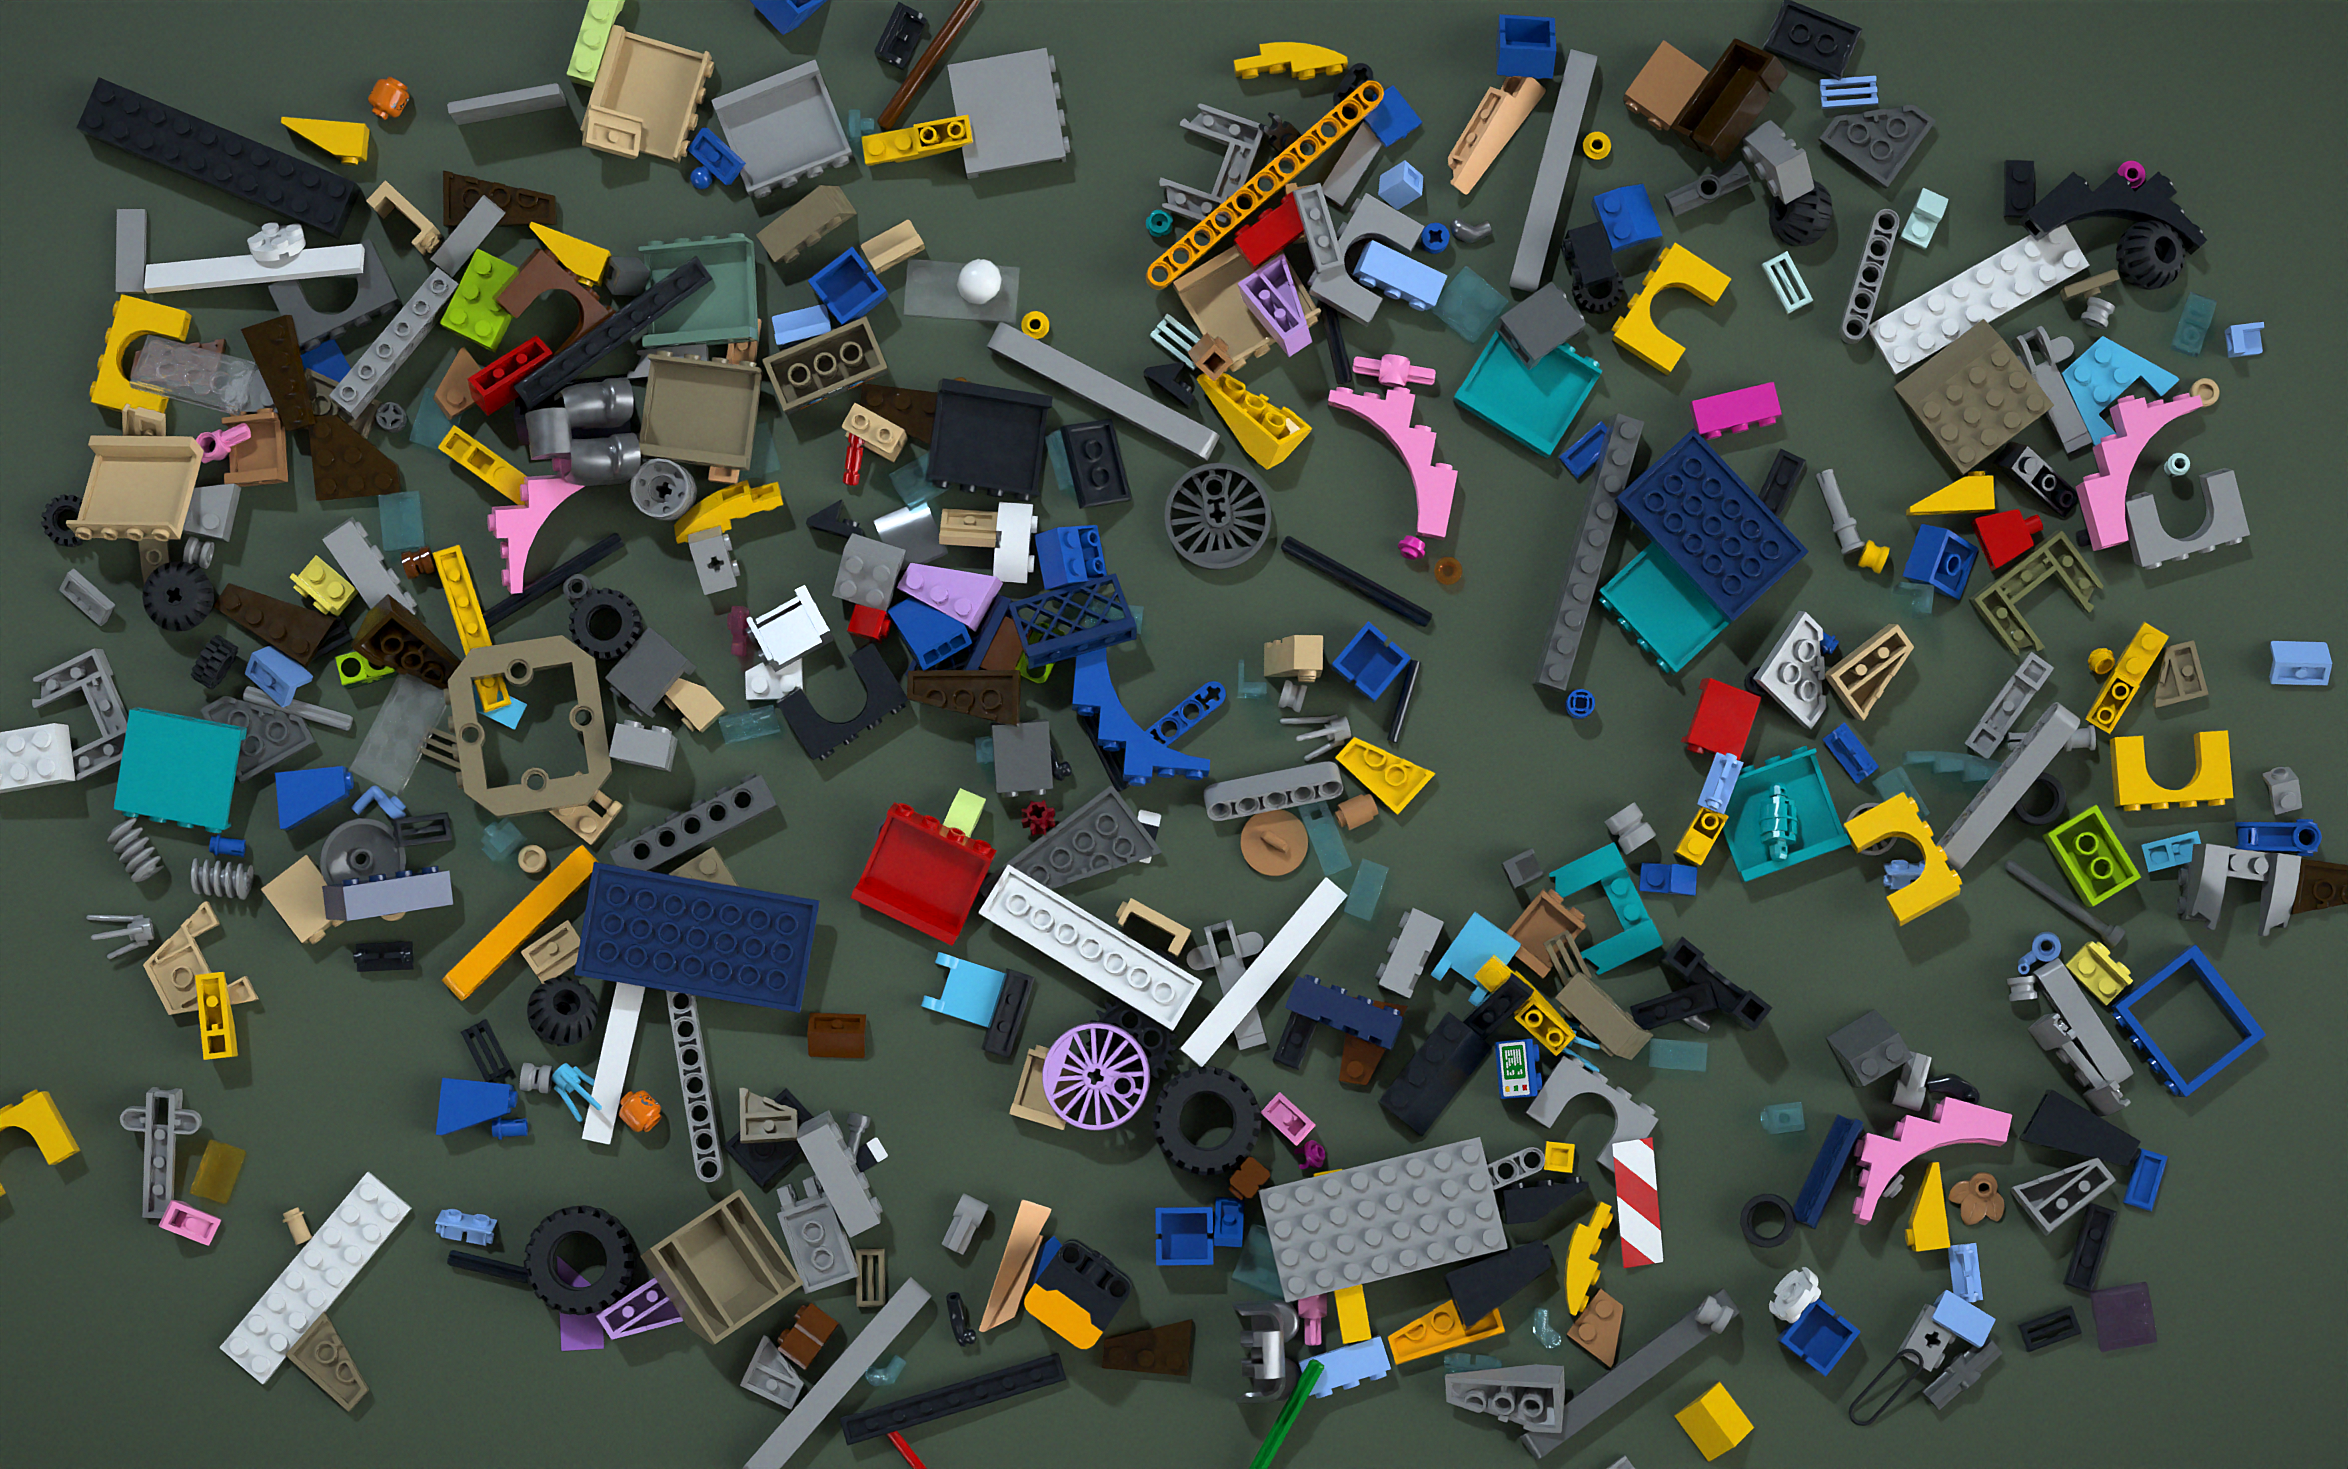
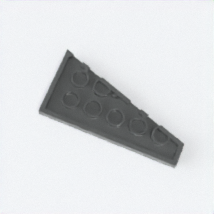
M1111 785L1046 833V835H1043L984 879L979 891L987 900L1007 865L1012 866L1052 890L1163 852L1114 786Z

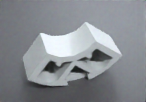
M999 502L993 576L997 577L1000 581L1027 583L1028 572L1034 571L1035 556L1030 555L1031 533H1037L1038 516H1033V504Z

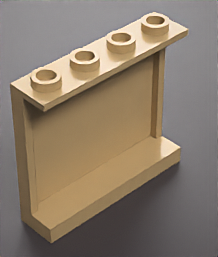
M613 24L588 106L592 104L643 118L640 129L642 131L639 152L680 164L681 157L687 156V149L690 146V141L687 140L689 131H694L697 125L698 114H695L698 104H702L705 99L706 88H703L706 77L710 78L713 73L714 62L711 61L712 57L707 51L702 54L626 32L624 27ZM586 110V113H585V116H584V119H583V123H582V126H581V129H580L583 134H584L585 120H586L587 115H588V111H587V110Z
M1233 246L1173 282V288L1202 336L1206 333L1214 339L1219 336L1230 347L1227 352L1234 362L1224 372L1229 369L1232 372L1239 370L1247 364L1245 362L1246 359L1253 355L1256 358L1261 357L1270 351L1269 346L1276 342L1243 302L1238 283L1283 254V251L1253 271L1236 247ZM1285 256L1307 326L1310 328L1319 321L1317 317L1320 316L1321 310L1315 306Z
M91 435L88 446L96 455L77 520L66 521V525L74 532L75 536L83 540H90L92 538H104L107 540L129 538L134 541H141L142 539H156L158 541L180 539L204 450L193 437Z

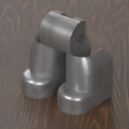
M628 378L605 379L603 382L583 383L566 387L554 396V400L563 396L565 408H546L526 413L531 460L572 459L571 471L564 474V478L568 482L580 486L623 484L638 474L641 455L639 442L634 433L614 434L609 438L572 439L571 434L572 428L620 427L627 422L633 413V392Z
M1281 1300L1233 1301L1232 1308L1243 1316L1251 1315L1252 1331H1240L1241 1347H1251V1358H1242L1241 1363L1242 1377H1253L1254 1393H1245L1241 1397H1236V1403L1288 1400L1301 1377V1372L1293 1361L1285 1358L1284 1342L1292 1339L1299 1330L1300 1319L1298 1312L1293 1305Z

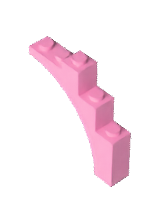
M1336 387V391L1330 390L1327 405L1349 411L1368 421L1382 432L1399 451L1409 469L1416 491L1418 508L1416 535L1444 540L1458 471L1452 470L1453 466L1443 463H1436L1435 467L1430 466L1436 433L1431 432L1430 427L1415 425L1414 428H1409L1415 395L1410 394L1409 389L1394 387L1393 390H1387L1385 400H1381L1380 395L1364 392L1363 396L1352 394V389Z
M2189 393L2173 397V402L2164 404L2163 400L2146 404L2145 397L2135 399L2134 395L2118 399V404L2110 408L2116 434L2100 438L2101 443L2093 447L2099 473L2083 477L2084 482L2075 486L2093 551L2120 545L2129 540L2125 522V495L2129 475L2135 461L2149 439L2166 423L2203 406L2200 395L2190 397Z
M552 458L553 471H557V475L524 477V484H520V499L525 501V505L492 507V514L487 516L488 530L493 531V535L496 538H504L505 541L500 542L501 558L506 560V569L502 570L501 577L502 585L507 586V590L511 594L522 593L523 571L528 551L540 526L561 502L585 487L572 484L564 478V474L571 471L572 459Z
M1945 1097L1940 1104L1936 1103L1932 1120H1936V1123L1906 1115L1901 1122H1896L1893 1132V1138H1897L1896 1141L1870 1133L1863 1136L1862 1140L1858 1139L1854 1149V1156H1857L1856 1165L1866 1167L1867 1169L1862 1170L1858 1186L1862 1187L1860 1197H1856L1853 1204L1852 1213L1856 1214L1854 1222L1866 1225L1871 1221L1877 1201L1887 1183L1902 1166L1913 1158L1932 1149L1952 1144L1981 1143L2001 1147L2007 1141L2012 1115Z

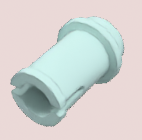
M2182 453L2173 454L2165 463L2164 471L2168 476L2172 474V477L2183 475L2189 470L2190 461Z

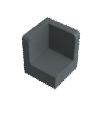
M609 256L602 281L613 295L639 296L645 290L650 271L639 258Z
M1533 848L1501 863L1512 889L1542 876L1543 872L1534 856Z

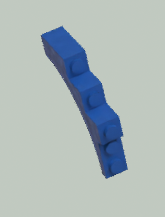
M1106 648L1076 656L1072 711H1077V714L1083 716H1093L1094 713H1100L1097 746H1103V749L1107 751H1119L1120 748H1125L1123 781H1128V784L1132 786H1145V783H1151L1152 772L1158 773L1157 775L1163 778H1173L1174 774L1186 775V779L1202 780L1203 777H1208L1210 759L1188 756L1164 746L1150 737L1131 719L1121 705L1112 686L1107 666Z

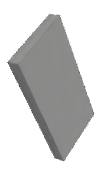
M554 83L449 102L447 106L448 112L455 123L462 125L567 106V102L560 86Z

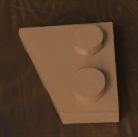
M462 347L433 397L449 420L476 405V402L471 398L467 379L479 372L481 368L465 347Z
M1599 1289L1566 1333L1610 1368L1614 1362L1623 1305L1602 1289Z

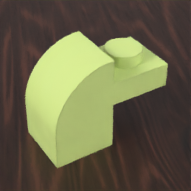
M960 788L943 825L948 828H958L966 834L965 836L971 837L986 799Z

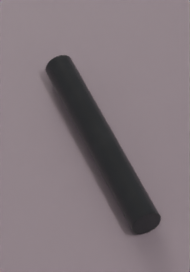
M1410 660L1387 741L1398 743L1421 666L1419 661Z

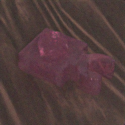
M732 606V613H729L727 617V627L733 635L731 654L735 656H747L746 637H748L745 628L749 627L746 617L749 616V609L744 606Z

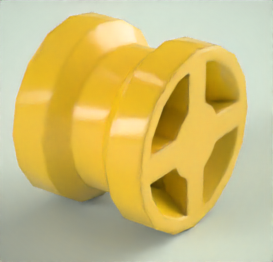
M1868 540L1860 556L1858 566L1863 568L1868 566L1875 573L1880 574L1890 548L1876 546L1874 541Z

